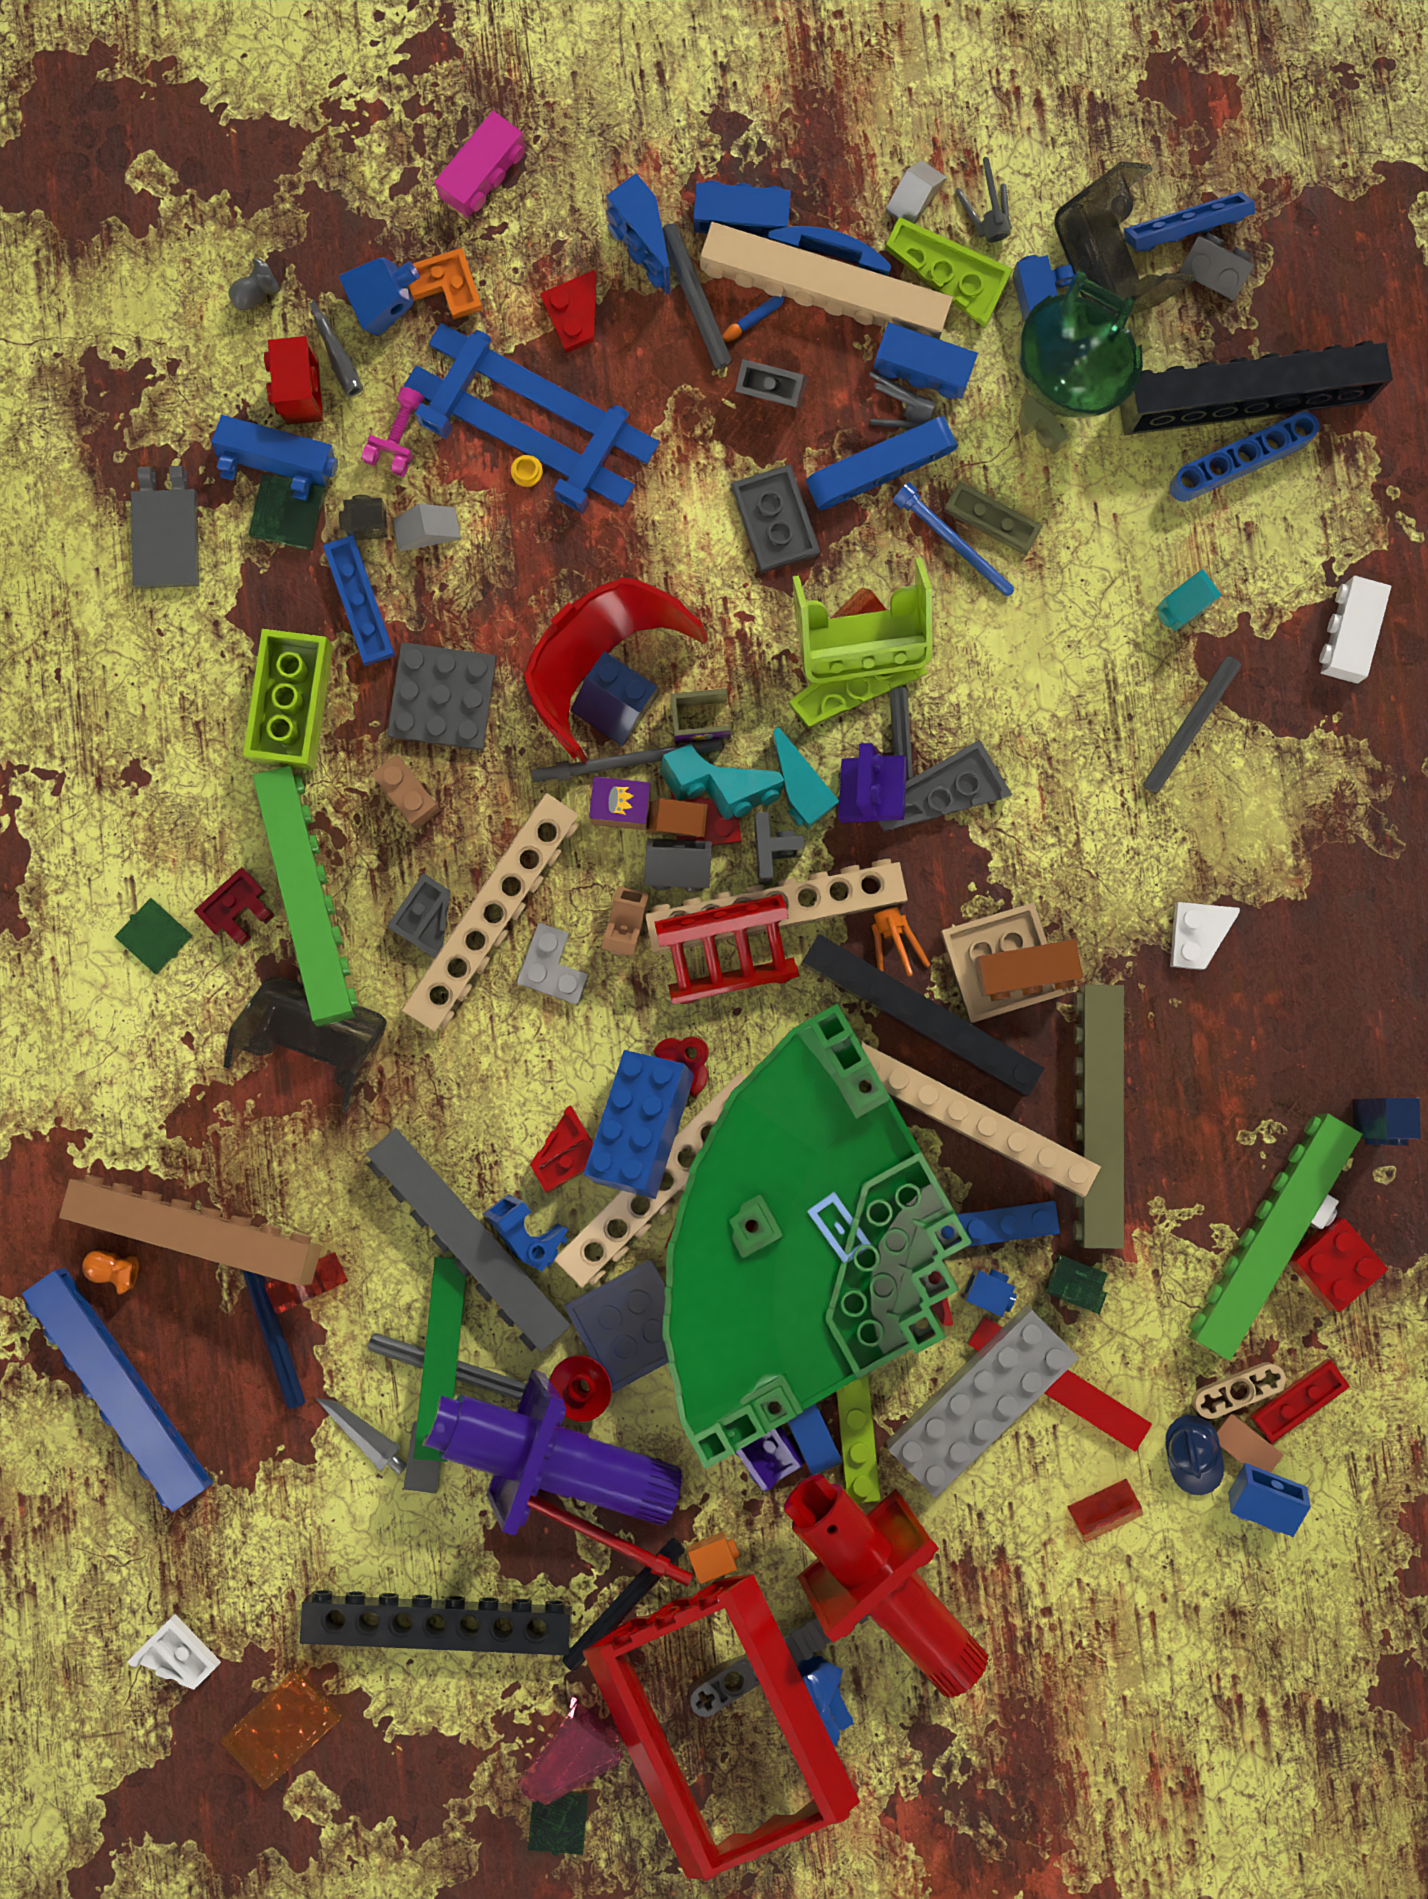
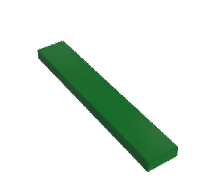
M435 1257L413 1457L415 1460L448 1462V1460L439 1457V1450L423 1446L422 1444L425 1436L429 1435L432 1429L440 1395L452 1399L455 1397L467 1277L454 1265L453 1262L457 1260L454 1258Z

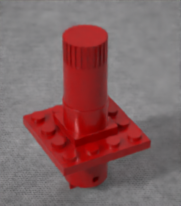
M816 1474L802 1481L786 1499L784 1512L793 1520V1532L817 1557L797 1578L827 1637L835 1643L841 1637L848 1636L854 1630L856 1624L868 1614L880 1628L886 1631L944 1697L954 1698L962 1693H966L983 1676V1672H985L988 1665V1654L931 1591L926 1581L916 1571L919 1567L927 1565L933 1559L939 1547L905 1498L897 1489H894L868 1514H865L839 1484H830L823 1475Z

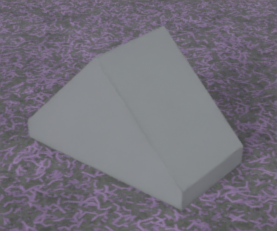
M923 160L919 161L906 170L886 207V212L897 220L901 217L915 224L943 186L947 177Z
M418 504L393 519L399 552L461 540L455 507Z

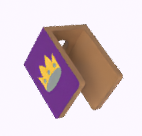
M594 777L589 812L592 824L647 830L651 797L650 782Z

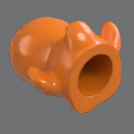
M94 1250L88 1253L82 1264L83 1274L89 1281L94 1283L111 1282L116 1286L118 1295L134 1287L139 1270V1262L136 1256H128L123 1259L116 1252L110 1253L101 1250Z

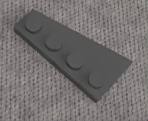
M978 740L906 781L904 820L878 821L882 830L887 832L1012 796V793L982 742Z

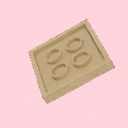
M1034 902L940 931L970 1024L1064 995L1062 989L1055 990V985L1052 984L1042 986V993L1023 996V991L1018 990L1010 992L1011 998L991 1001L990 996L981 997L974 960L976 957L1047 944Z

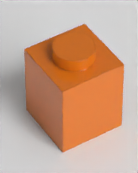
M725 1531L688 1546V1555L700 1585L737 1570L736 1559L741 1556L734 1538L728 1540Z

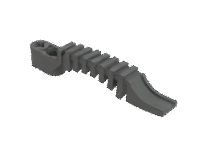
M813 1612L814 1618L805 1617L800 1621L802 1624L800 1627L791 1626L787 1629L789 1634L783 1637L796 1666L799 1665L798 1662L805 1659L807 1661L813 1657L812 1653L817 1650L821 1652L827 1648L826 1644L831 1642L824 1633L815 1612ZM865 1615L858 1623L863 1624L869 1620V1615ZM744 1654L720 1663L694 1680L687 1690V1698L692 1710L697 1715L709 1717L761 1684L747 1655ZM729 1672H739L740 1680L736 1685L727 1686L724 1684V1678ZM702 1691H704L709 1699L705 1704H703L698 1696Z

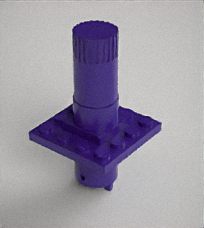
M534 1369L531 1370L523 1397L516 1412L462 1394L456 1400L440 1395L432 1429L429 1435L425 1436L422 1445L439 1450V1457L493 1474L486 1496L502 1532L516 1536L519 1526H524L530 1511V1506L527 1505L530 1495L536 1497L539 1489L562 1497L575 1498L660 1526H664L670 1519L681 1490V1467L561 1427L566 1406H563L564 1400L545 1373Z

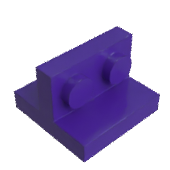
M872 743L859 744V758L842 759L838 818L841 823L904 820L907 759L905 755H878Z

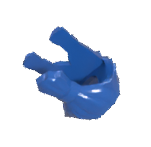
M813 1656L807 1661L803 1659L798 1662V1671L833 1745L836 1746L837 1740L840 1737V1730L849 1728L853 1724V1718L849 1714L842 1700L840 1690L837 1687L841 1681L843 1669L826 1661L822 1656Z

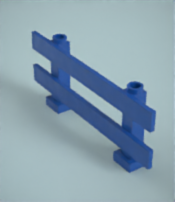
M440 323L428 344L430 347L455 360L443 380L415 365L404 384V387L419 392L426 401L430 402L429 406L420 403L415 412L419 425L447 439L452 430L449 418L451 415H454L523 454L534 456L540 463L568 478L567 482L559 478L553 489L555 499L583 514L589 505L587 491L591 490L623 508L635 484L602 467L613 446L648 465L660 441L627 424L626 420L629 417V413L622 407L613 405L612 408L605 412L494 352L489 348L492 339L484 332L475 330L474 334L471 333L467 337ZM476 372L592 434L593 437L583 454H578L465 392Z

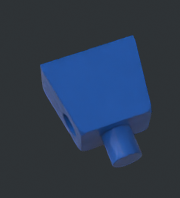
M384 257L377 258L339 276L362 329L376 336L386 331L413 306L414 300L407 286L420 278L417 269L410 261L398 268L395 263Z

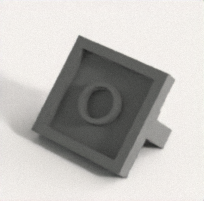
M769 812L755 813L754 819L758 885H771L774 877L772 859L802 857L804 836H796L795 831L777 832L776 837L771 838Z

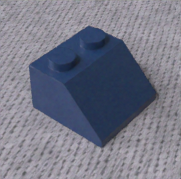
M604 651L585 678L570 712L623 747L658 697V687Z

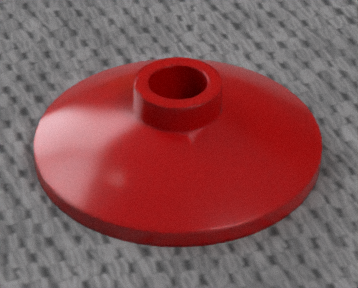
M575 1355L562 1360L554 1368L550 1382L564 1400L563 1406H566L565 1417L578 1422H586L596 1419L604 1413L611 1401L612 1384L607 1371L599 1362L587 1356ZM582 1380L588 1384V1391L581 1387Z

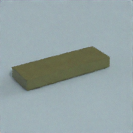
M961 481L957 484L943 510L945 513L1027 556L1043 525Z

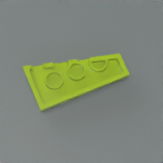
M901 217L898 218L885 246L887 252L938 292L953 296L952 303L984 328H986L1013 271V268Z
M925 667L841 681L820 684L812 683L791 699L788 705L809 729L888 693L893 688L901 687L927 675L928 671Z

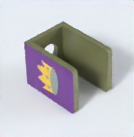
M727 689L670 694L675 744L731 738L730 725L679 730L677 707L727 702Z

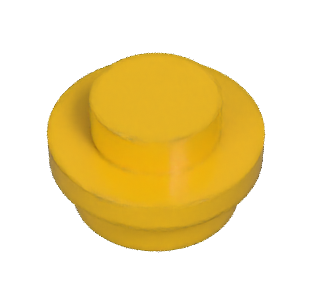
M531 455L518 457L511 466L512 478L522 487L536 485L543 475L540 461Z

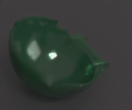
M1080 270L1076 272L1071 280L1066 294L1054 297L1049 295L1033 307L1021 328L1017 342V366L1021 380L1028 393L1048 411L1070 418L1100 416L1118 407L1133 393L1139 383L1143 368L1142 344L1137 347L1131 331L1125 328L1135 300L1128 296L1125 299L1085 278L1086 273ZM1079 291L1117 310V315L1115 316L1098 303L1077 297Z

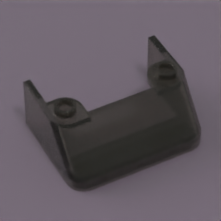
M1119 162L1061 206L1055 215V230L1067 261L1072 266L1074 279L1090 319L1096 323H1110L1156 307L1195 281L1194 274L1164 273L1161 276L1148 274L1139 279L1119 228V224L1130 216L1133 209V198L1129 188L1153 170L1151 164Z
M270 977L262 983L231 1025L223 1067L230 1069L242 1051L262 1056L273 1052L277 1045L289 1048L336 1066L333 1078L339 1086L345 1089L341 1111L347 1113L366 1083L384 1036L386 1019L378 1012L357 1006L353 1008L354 1018L316 1027L312 1021L304 985L283 977Z

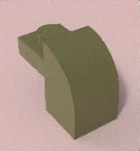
M1053 372L1037 382L1028 391L1020 409L1019 425L1024 436L1035 430L1037 440L1045 449L1049 448L1054 455L1065 446L1069 438L1054 416L1066 408L1071 397Z

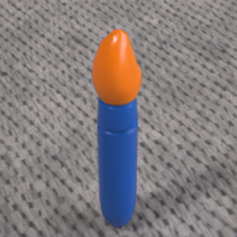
M773 296L737 323L731 324L722 335L724 342L736 340L742 332L748 330L779 308L785 299L784 296Z

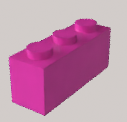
M492 111L434 181L438 197L466 218L473 211L480 210L486 201V195L493 187L497 188L502 183L508 168L512 164H517L523 157L525 152L523 132L495 111Z

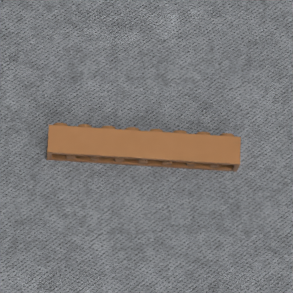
M84 1175L83 1179L69 1180L59 1218L298 1286L312 1284L322 1247L320 1244L311 1242L312 1236L292 1232L291 1236L280 1234L282 1228L269 1224H261V1228L251 1226V1219L232 1215L231 1219L220 1217L221 1211L212 1208L202 1207L201 1211L191 1209L192 1203L179 1199H172L171 1203L161 1201V1194L150 1191H142V1195L132 1192L133 1187L126 1184L113 1183L112 1187L103 1184L104 1179L97 1176Z

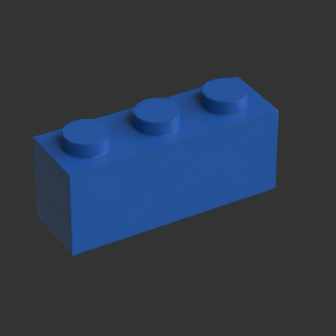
M713 180L704 183L697 182L693 217L694 233L708 234L711 222H715L768 239L769 231L788 227L791 190H784L779 186H769L767 188L753 187L747 183L724 185Z
M888 322L873 369L878 370L882 376L887 378L898 377L907 380L910 385L916 388L924 389L927 387L936 390L945 398L955 399L957 397L962 399L978 353Z

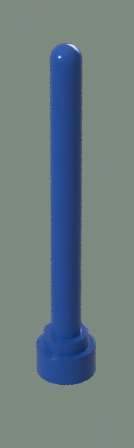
M907 482L892 501L900 509L905 508L907 511L911 509L1003 595H1012L1014 592L1013 585L919 500L921 496L917 493L918 489L910 482Z

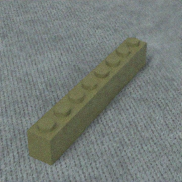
M1085 984L1079 986V992L1074 993V1011H1079V1024L1074 1025L1073 1037L1074 1043L1079 1044V1057L1074 1058L1073 1071L1074 1076H1079V1089H1075L1073 1094L1074 1108L1078 1109V1122H1074L1073 1137L1074 1141L1078 1142V1155L1101 1166L1086 1197L1073 1193L1074 1207H1078V1220H1075L1073 1223L1074 1240H1078V1246L1083 1248L1124 1249V985Z

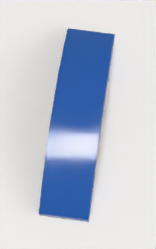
M793 226L769 231V240L859 264V268L889 277L891 265L887 260L867 244L847 234L812 226Z

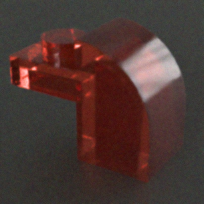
M333 1252L318 1259L311 1285L298 1286L273 1279L265 1283L264 1287L276 1314H279L348 1282L336 1253Z

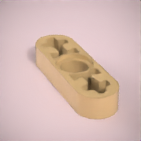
M1269 1362L1260 1363L1199 1388L1193 1394L1192 1406L1199 1415L1207 1419L1220 1417L1280 1392L1286 1383L1285 1373L1275 1364ZM1266 1370L1276 1374V1377L1272 1379V1386L1267 1383H1260L1254 1386L1253 1382L1249 1379L1250 1376L1255 1381L1264 1379L1266 1377ZM1237 1381H1243L1247 1386V1394L1240 1400L1234 1399L1230 1393L1232 1384ZM1220 1388H1222L1224 1398L1229 1402V1404L1225 1405V1401L1221 1399L1212 1403L1213 1409L1211 1411L1201 1407V1404L1205 1402V1395L1211 1398L1222 1396L1218 1391Z

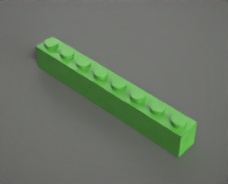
M291 765L253 774L312 1021L316 1027L354 1018L353 1008L359 1006L354 987L348 988L346 976L351 975L347 957H340L338 946L343 944V939L339 926L332 925L330 915L336 914L331 895L325 896L323 884H327L328 880L324 865H317L315 854L321 852L316 834L310 835L307 824L313 823L309 805H302L300 794L306 793L301 775L295 776Z
M1318 1114L1317 1117L1313 1116L1308 1121L1304 1129L1306 1136L1301 1144H1296L1288 1156L1290 1161L1285 1172H1280L1274 1179L1271 1186L1274 1190L1268 1201L1263 1200L1258 1206L1255 1213L1257 1219L1252 1228H1247L1239 1239L1240 1249L1235 1257L1231 1256L1226 1261L1222 1269L1224 1273L1223 1278L1218 1285L1214 1284L1206 1296V1301L1208 1302L1202 1313L1198 1312L1190 1323L1189 1329L1192 1331L1188 1337L1226 1360L1231 1361L1362 1136L1360 1132L1330 1114Z

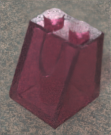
M572 1696L525 1760L518 1785L521 1786L522 1793L533 1802L539 1800L544 1805H547L618 1765L623 1759L625 1743L618 1731Z

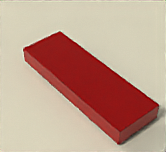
M1327 1358L1252 1412L1249 1417L1266 1441L1273 1444L1350 1388V1386L1332 1360Z

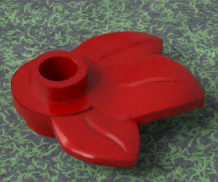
M697 1036L686 1037L682 1041L675 1038H667L658 1043L653 1050L655 1056L685 1064L695 1075L689 1094L692 1097L700 1094L709 1078L705 1065L709 1057L707 1043ZM689 1047L696 1049L697 1055L694 1059L688 1056L687 1051Z

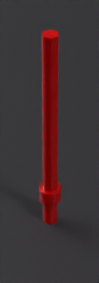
M530 1495L527 1503L530 1508L651 1568L650 1572L661 1578L665 1575L686 1587L689 1586L694 1574L670 1563V1558L660 1553L656 1556L537 1495L536 1497Z

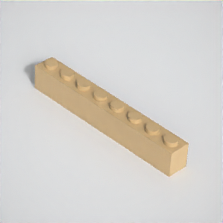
M711 222L700 256V270L710 277L718 279L725 277L734 280L736 284L745 288L753 286L763 289L771 296L781 297L783 295L794 299L795 302L803 306L814 305L824 308L827 313L835 316L843 314L853 317L858 323L864 325L875 324L884 327L886 330L887 324L890 322L939 340L953 298L950 295L715 222Z
M862 1043V1048L890 1097L1081 1197H1086L1101 1166ZM863 1080V1081H862V1082H864V1083H866L867 1085H869V1086L872 1087V1084H871L870 1081H868V1080Z

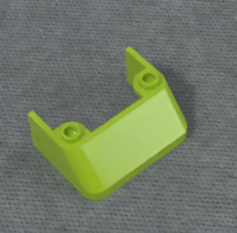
M921 557L915 558V585L901 587L896 590L890 599V610L828 619L825 605L819 601H806L799 576H792L795 619L805 675L809 681L820 684L922 668L931 661L933 655L932 586Z

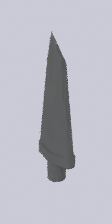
M315 1398L375 1464L378 1470L382 1471L388 1465L398 1475L404 1471L407 1464L396 1455L401 1448L398 1443L393 1442L339 1402Z

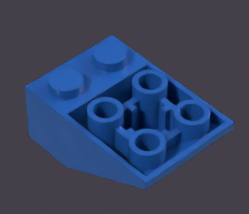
M635 173L606 195V214L609 219L607 227L617 241L622 240L628 247L627 253L636 265L641 263L647 270L646 275L650 283L656 289L660 287L668 295L670 293L669 261L657 199L639 175Z

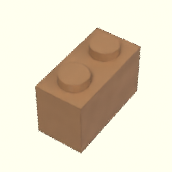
M398 754L371 773L416 830L442 811Z

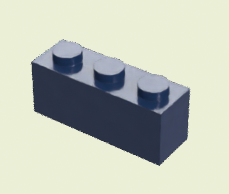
M1419 1098L1353 1099V1129L1362 1134L1361 1138H1365V1145H1409L1408 1139H1421Z

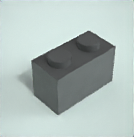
M742 359L735 392L801 409L808 376Z
M647 838L645 885L652 886L656 890L684 887L685 890L692 892L701 891L703 888H710L712 841Z

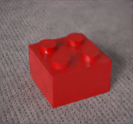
M307 336L268 339L269 352H264V363L266 371L270 372L271 383L266 384L269 403H274L276 414L281 415L286 425L324 421L319 360Z
M1335 1217L1329 1226H1324L1323 1230L1317 1229L1295 1249L1288 1261L1290 1267L1327 1309L1339 1313L1389 1270L1347 1220Z

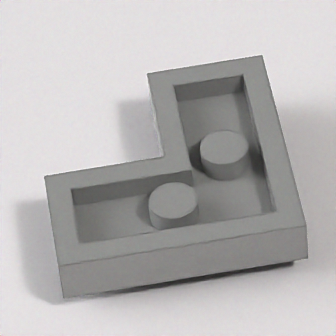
M538 923L517 984L578 1005L589 975L559 964L570 934Z

